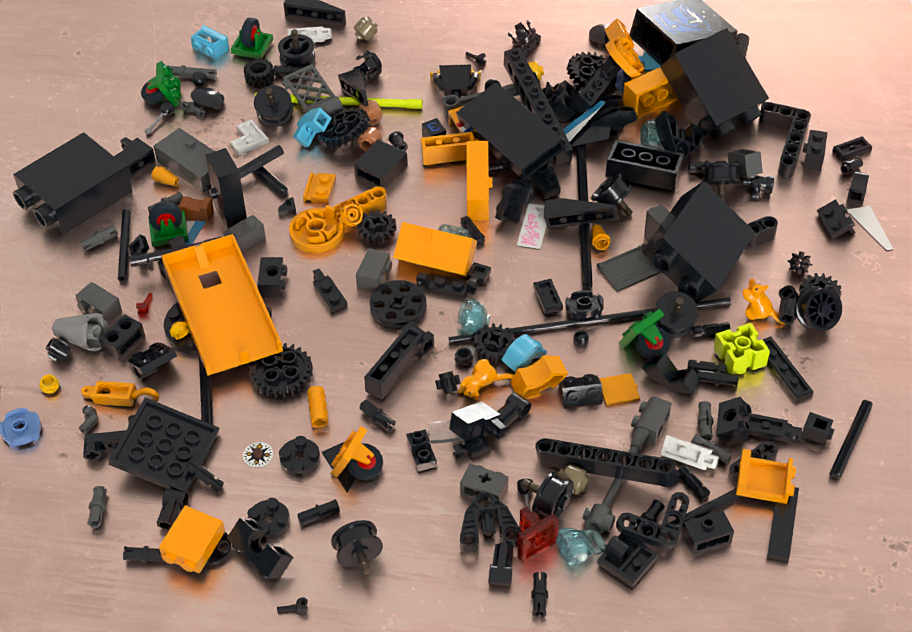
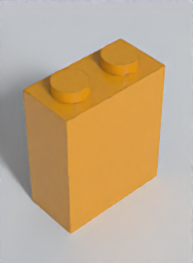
M185 505L159 546L162 559L170 564L176 563L181 565L186 571L200 573L225 533L223 521Z

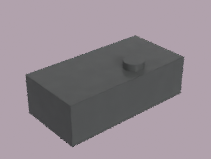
M178 128L153 146L156 160L201 192L204 193L206 191L205 187L211 183L205 155L215 152L181 128Z

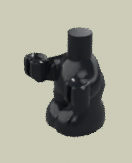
M759 175L750 179L743 178V185L751 186L753 188L751 199L758 200L760 191L772 194L774 177Z

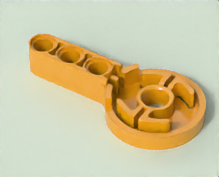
M616 18L605 29L610 40L605 46L616 63L632 79L646 74L644 71L645 67L639 59L637 52L633 49L635 45L626 26Z
M374 187L336 204L334 207L326 205L325 208H310L298 213L289 225L291 242L296 248L307 253H323L335 248L342 241L344 229L348 226L341 219L342 208L347 204L355 203L362 209L363 214L367 215L370 214V211L376 213L377 210H384L387 207L385 188ZM313 228H321L320 230H311Z

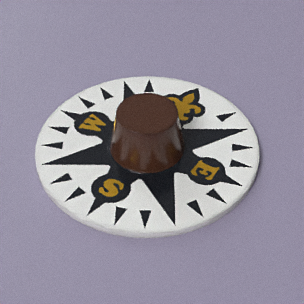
M263 442L252 443L243 452L244 462L254 468L266 466L273 458V449L270 445Z

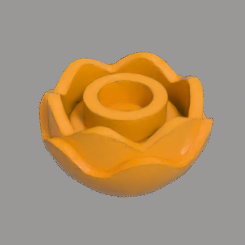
M355 203L347 204L341 210V219L348 226L358 225L362 221L363 211Z

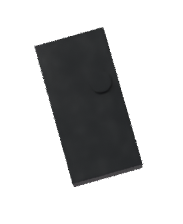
M615 140L607 158L605 177H612L620 172L623 175L622 179L624 181L675 191L682 171L684 153Z
M224 148L206 154L205 157L211 183L209 192L211 198L214 199L215 208L226 228L229 229L246 219L247 214L239 170L227 149Z

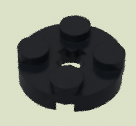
M580 290L571 293L569 299L568 297L566 298L565 308L574 320L590 317L598 318L604 309V299L600 294L598 296L593 295V291Z
M297 436L295 439L285 443L279 450L281 468L286 473L294 476L295 474L302 473V476L312 473L320 463L319 447L315 442L306 439L304 436ZM302 454L304 457L303 459H295L296 456Z
M276 498L261 501L247 512L248 518H253L266 530L263 537H266V540L276 539L282 536L288 529L287 526L290 523L289 511ZM267 517H273L270 523L263 520Z

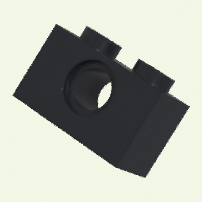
M261 257L257 283L261 297H282V291L286 290V279H284V276H287L288 268L287 265H284L283 257Z
M741 397L719 403L716 436L726 446L748 440L752 410L750 405Z

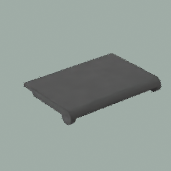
M645 243L604 262L597 263L598 270L616 291H620L660 273L652 267L650 260L642 253L646 246Z

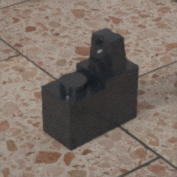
M125 137L120 140L123 150L114 156L126 166L129 179L156 161L153 148L139 138L132 141Z
M481 401L453 411L451 413L449 430L465 441L480 435L482 437L491 435L501 439L505 437L506 426L500 422L501 414Z

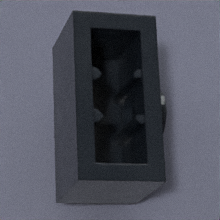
M810 130L808 141L804 142L803 153H806L803 169L822 170L828 132Z
M724 511L710 512L703 517L688 519L683 524L682 535L693 555L732 543L734 530Z

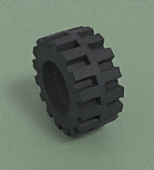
M260 58V60L254 59L255 61L250 60L249 63H246V66H244V77L249 86L261 88V86L266 87V84L270 85L273 82L274 71L273 64L270 61L268 62L267 59L263 60V58Z

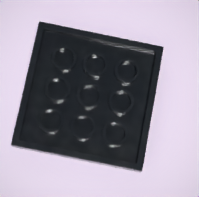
M145 397L109 459V465L166 489L188 492L196 474L189 472L186 467L191 460L197 461L199 466H202L220 428Z

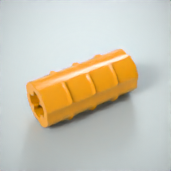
M312 386L307 390L311 426L323 428L328 425L325 389L321 386Z

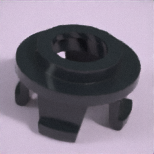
M529 20L526 21L528 30L521 22L514 26L516 38L510 31L508 32V36L512 38L514 46L524 45L533 39L536 29L531 27Z
M366 50L362 56L358 55L356 57L357 61L364 58L365 61L360 66L366 67V72L370 70L373 72L368 76V79H372L375 74L379 75L382 73L381 61L375 53Z

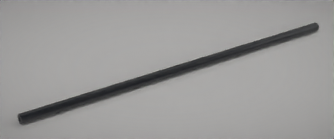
M729 297L695 303L698 309L731 305V299ZM655 308L601 315L598 318H581L580 320L573 319L509 328V333L513 332L514 335L641 318L651 310L654 313ZM478 333L448 337L449 345L474 341L475 334Z

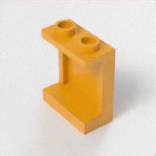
M743 449L739 462L736 495L787 504L789 496L793 497L795 484L791 483V479H794L796 474L793 458H789L787 463L752 458L751 450Z

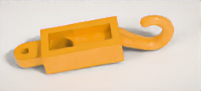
M97 381L95 386L88 385L81 389V394L84 398L92 399L94 404L132 407L134 400L145 394L153 397L151 399L158 402L160 399L159 394L154 389L145 387L137 390L134 383Z

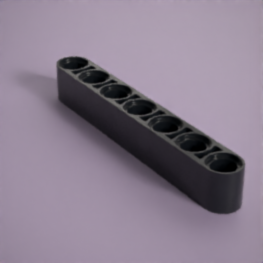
M549 438L540 439L535 445L538 461L544 466L565 469L571 464L585 469L590 474L664 487L674 485L677 480L675 463L667 458Z

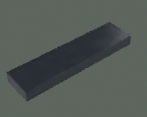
M771 336L762 339L770 350L767 365L795 402H799L812 397L814 391Z
M797 487L794 488L793 497L789 496L787 504L775 502L767 558L789 562L799 488Z

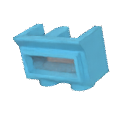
M202 25L201 29L191 36L192 48L216 60L229 50L228 37L205 25Z

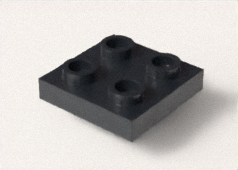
M157 342L150 345L146 351L133 354L132 358L127 360L130 368L134 369L137 377L143 380L156 373L158 366L177 357V354L173 348Z
M620 533L618 537L615 535L609 540L604 553L598 558L597 564L633 588L658 559V553L637 539Z

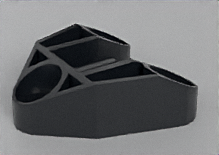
M613 94L603 95L590 108L599 101H604V105L584 127L588 128L610 123V131L636 121L638 116L633 107L624 106L621 96Z
M662 111L655 117L660 142L665 150L684 153L685 159L700 147L704 137V132L700 127L690 124L685 129H678L679 123L666 111Z
M483 492L478 494L465 511L460 534V549L463 552L472 553L479 549L478 522H481L483 535L491 536V534L496 533L494 520H497L502 542L509 543V545L518 547L522 543L521 529L509 508L490 493ZM482 500H488L491 504L487 507H483L479 504V502ZM514 537V538H517V539H516V540H509L508 538ZM472 542L474 544L466 545L465 543Z

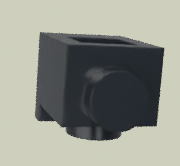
M809 412L801 439L805 440L807 438L825 445L827 439L832 440L835 431L832 428L834 420Z

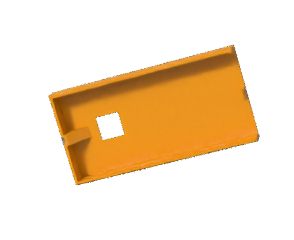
M233 234L161 256L164 269L207 376L283 352L280 337ZM217 271L222 283L204 289L199 276Z

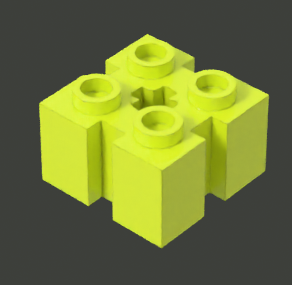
M752 323L737 327V331L733 333L730 329L716 333L713 349L720 360L725 359L724 364H726V369L730 374L745 373L748 367L755 370L767 366L770 353L764 341L757 340L758 332Z

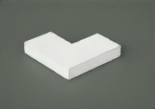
M251 119L237 125V130L242 137L231 141L230 146L240 156L269 143V139Z

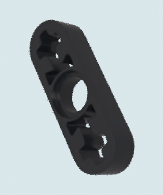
M765 441L751 450V457L774 461L777 457L778 447L773 442ZM740 459L731 464L728 477L734 483H737Z

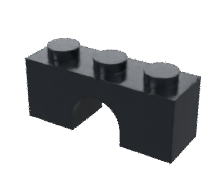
M240 517L227 537L232 543V547L236 551L241 552L246 557V561L254 565L264 578H281L294 557L280 544H267L262 549L261 539L266 530L253 518Z

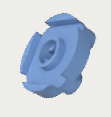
M18 408L8 412L3 422L0 421L1 437L11 447L27 444L40 437L41 421L38 414L34 411L30 412L26 408ZM20 424H22V426H24V427L21 428V429H17V428H18V425H20Z

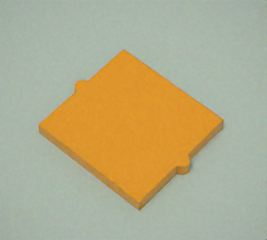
M632 373L599 378L602 383V393L606 406L640 401L637 390L638 385L635 384Z

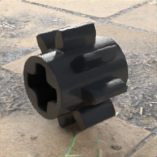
M799 251V254L792 253L791 260L787 261L791 266L789 270H796L795 273L797 275H800L801 272L808 273L809 266H813L809 260L811 256H804L805 253L803 251Z
M61 336L58 339L51 338L45 348L48 351L47 357L54 361L65 359L70 351L69 344L67 343L68 340Z
M453 371L438 374L440 380L435 381L437 390L442 389L443 394L458 390L457 385L461 384L459 375H454Z

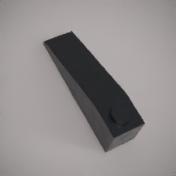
M285 0L283 3L284 13L287 17L346 25L345 10L323 1Z
M353 69L339 74L341 90L365 107L369 106L364 73Z
M565 198L545 200L543 217L548 228L619 220L615 205Z
M407 325L364 376L365 392L381 400L387 395L424 337V332Z

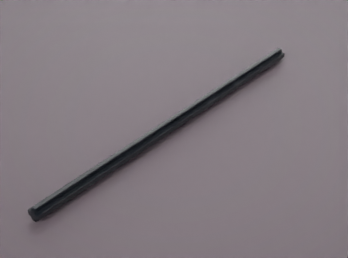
M574 85V88L579 91L581 87ZM577 111L575 115V120L581 116ZM586 144L576 146L578 199L588 201ZM590 224L580 225L582 286L585 289L593 286Z

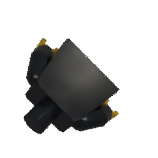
M471 64L439 65L437 73L430 71V79L439 91L444 93V96L456 95L458 98H461L462 96H468V92L473 90L478 80L481 79V70L474 72V69L471 70Z

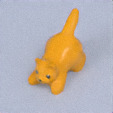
M750 278L748 288L743 289V298L750 303L745 310L746 317L754 321L771 316L775 321L784 324L779 321V314L773 309L771 300L765 294V290L769 286L755 283V280Z
M481 359L476 363L472 375L466 376L461 382L458 393H464V396H469L477 401L479 389L495 381L512 379L514 375L509 373L498 374L495 368L490 365L489 360Z

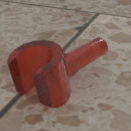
M148 293L143 303H136L137 314L148 313V304L153 296L152 293Z

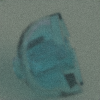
M465 298L466 303L462 302L457 323H461V329L457 328V332L460 336H475V334H478L479 329L484 330L485 325L489 326L490 315H487V309L483 303Z

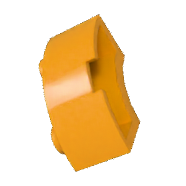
M543 355L533 365L517 369L510 383L514 392L525 399L541 395L540 391L550 386L552 389L556 387L567 376L568 372L560 356Z

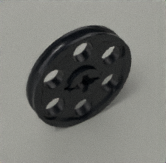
M393 280L383 283L373 291L370 297V312L373 318L381 325L390 328H401L409 321L417 323L422 319L427 309L424 291L418 285L405 280ZM403 288H407L410 291L407 293H402L400 290ZM384 291L391 292V294L387 296L382 295L381 293ZM414 299L422 300V302L418 304H415L412 301ZM381 304L384 305V308L376 309L375 306ZM409 312L415 314L413 317L405 316ZM394 315L396 316V318L394 320H388L387 316Z

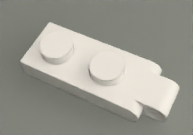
M322 26L295 28L298 34L310 37L314 43L324 42L326 39L332 38L330 28ZM287 29V30H288V36H289V35H291V30H293V29Z
M666 435L660 454L702 470H706L707 467L716 469L719 459L718 456L712 454L713 450L670 435Z

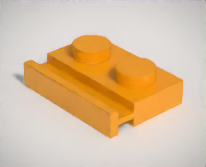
M310 172L303 194V201L311 200L313 203L329 204L336 181V174H313V172Z

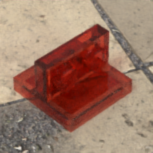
M527 506L520 510L519 528L521 532L518 533L517 557L522 563L558 542L559 519L554 513L540 521L538 515L535 512H531Z

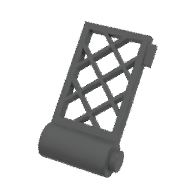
M313 64L283 77V86L286 90L290 89L305 113L320 107L332 117L333 114L337 115L340 110L344 111L340 99L333 94ZM310 71L314 73L313 77L305 76V73ZM294 78L299 79L297 84L291 83L290 80ZM302 81H310L309 86L301 85ZM314 82L321 83L320 88L312 86ZM303 89L307 91L305 95L298 94V90ZM310 91L318 92L317 96H309ZM321 93L329 95V97L325 99L320 98ZM310 100L314 101V104L306 106L305 102Z

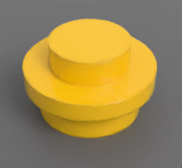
M176 322L170 329V335L176 339L185 337L189 332L186 322Z
M51 374L43 376L39 383L40 390L44 393H52L60 385L58 378Z

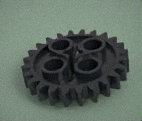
M589 51L587 54L581 52V55L579 53H576L575 56L572 55L566 68L568 70L567 74L570 75L569 79H574L573 83H578V87L583 86L606 58H602V54L597 56L596 52L592 55ZM617 75L613 78V80L606 87L603 93H605L606 90L611 92V89H615Z
M352 107L350 110L346 108L344 112L340 110L337 115L333 114L325 131L316 134L320 145L327 147V149L330 147L334 149L336 146L340 148L342 144L346 146L349 141L353 142L354 138H359V134H364L363 130L368 129L367 126L370 125L369 116L363 108L359 109V107L356 109Z
M284 343L282 347L283 352L252 361V364L249 365V377L255 390L260 389V394L267 392V397L275 394V398H278L279 394H282L283 398H286V393L294 396L293 391L300 393V387L306 388V382H311L310 376H313V365L311 357L307 356L306 351L302 352L301 347L295 350L294 344L287 347V343Z

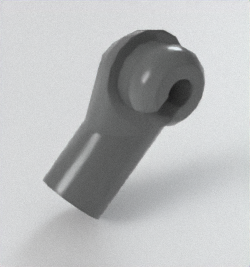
M183 101L180 104V108L185 113H195L198 117L205 115V111L202 108L195 107L194 102Z
M86 405L82 409L83 414H85V421L79 426V430L84 434H87L98 422L97 411L91 405Z

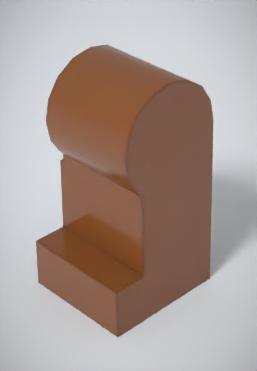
M185 196L178 205L181 211L184 210L186 218L209 222L214 211L212 198L209 197L198 200Z

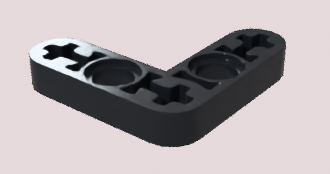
M682 492L674 493L669 500L662 524L626 512L618 517L616 528L624 535L664 550H671L678 541L689 507V497ZM677 500H681V506L677 511L675 510ZM673 516L677 518L679 524H670L668 522V517ZM625 520L629 521L628 527L624 526ZM636 524H639L637 531H635ZM649 527L653 532L652 535H644L641 528ZM657 531H658V532H660V533H659V535H658V538L656 539L655 536H656ZM666 535L670 537L669 543L665 541Z

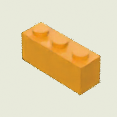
M465 132L420 138L423 165L467 160V141H474L473 133Z

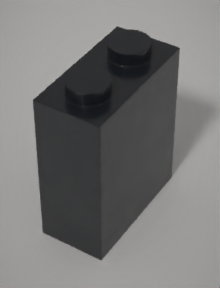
M378 140L354 163L355 177L376 187L386 188L408 166L407 152Z

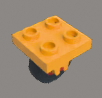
M360 426L356 432L352 431L341 446L339 454L336 455L331 463L334 467L330 473L337 478L343 469L347 467L350 474L355 478L370 480L381 472L383 457L380 451L370 444L361 443L367 429Z

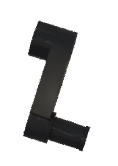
M134 415L128 417V426ZM126 430L86 435L84 437L83 457L90 461H96L102 457V452L115 451Z

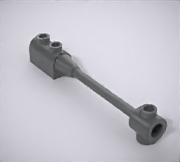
M651 397L648 402H641L639 407L641 415L640 417L635 415L631 423L634 433L629 452H639L647 441L656 444L670 416L671 402L658 397ZM614 479L602 504H595L592 509L588 507L585 509L582 519L586 520L585 526L591 532L596 534H602L604 531L611 532L616 516L613 515L609 507L624 479Z

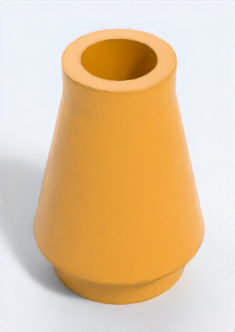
M156 166L151 175V178L157 183L176 187L179 182V177L163 166Z
M594 225L591 229L592 245L598 250H604L609 246L610 238L601 225Z

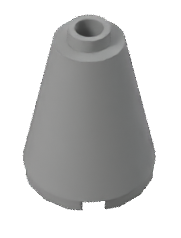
M90 313L58 318L52 325V331L54 336L58 338L61 336L68 340L69 343L88 351L96 352L101 349L98 338L108 330V323L103 320L102 317L104 316L102 314Z

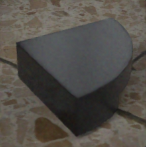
M293 197L286 199L279 206V217L297 214Z

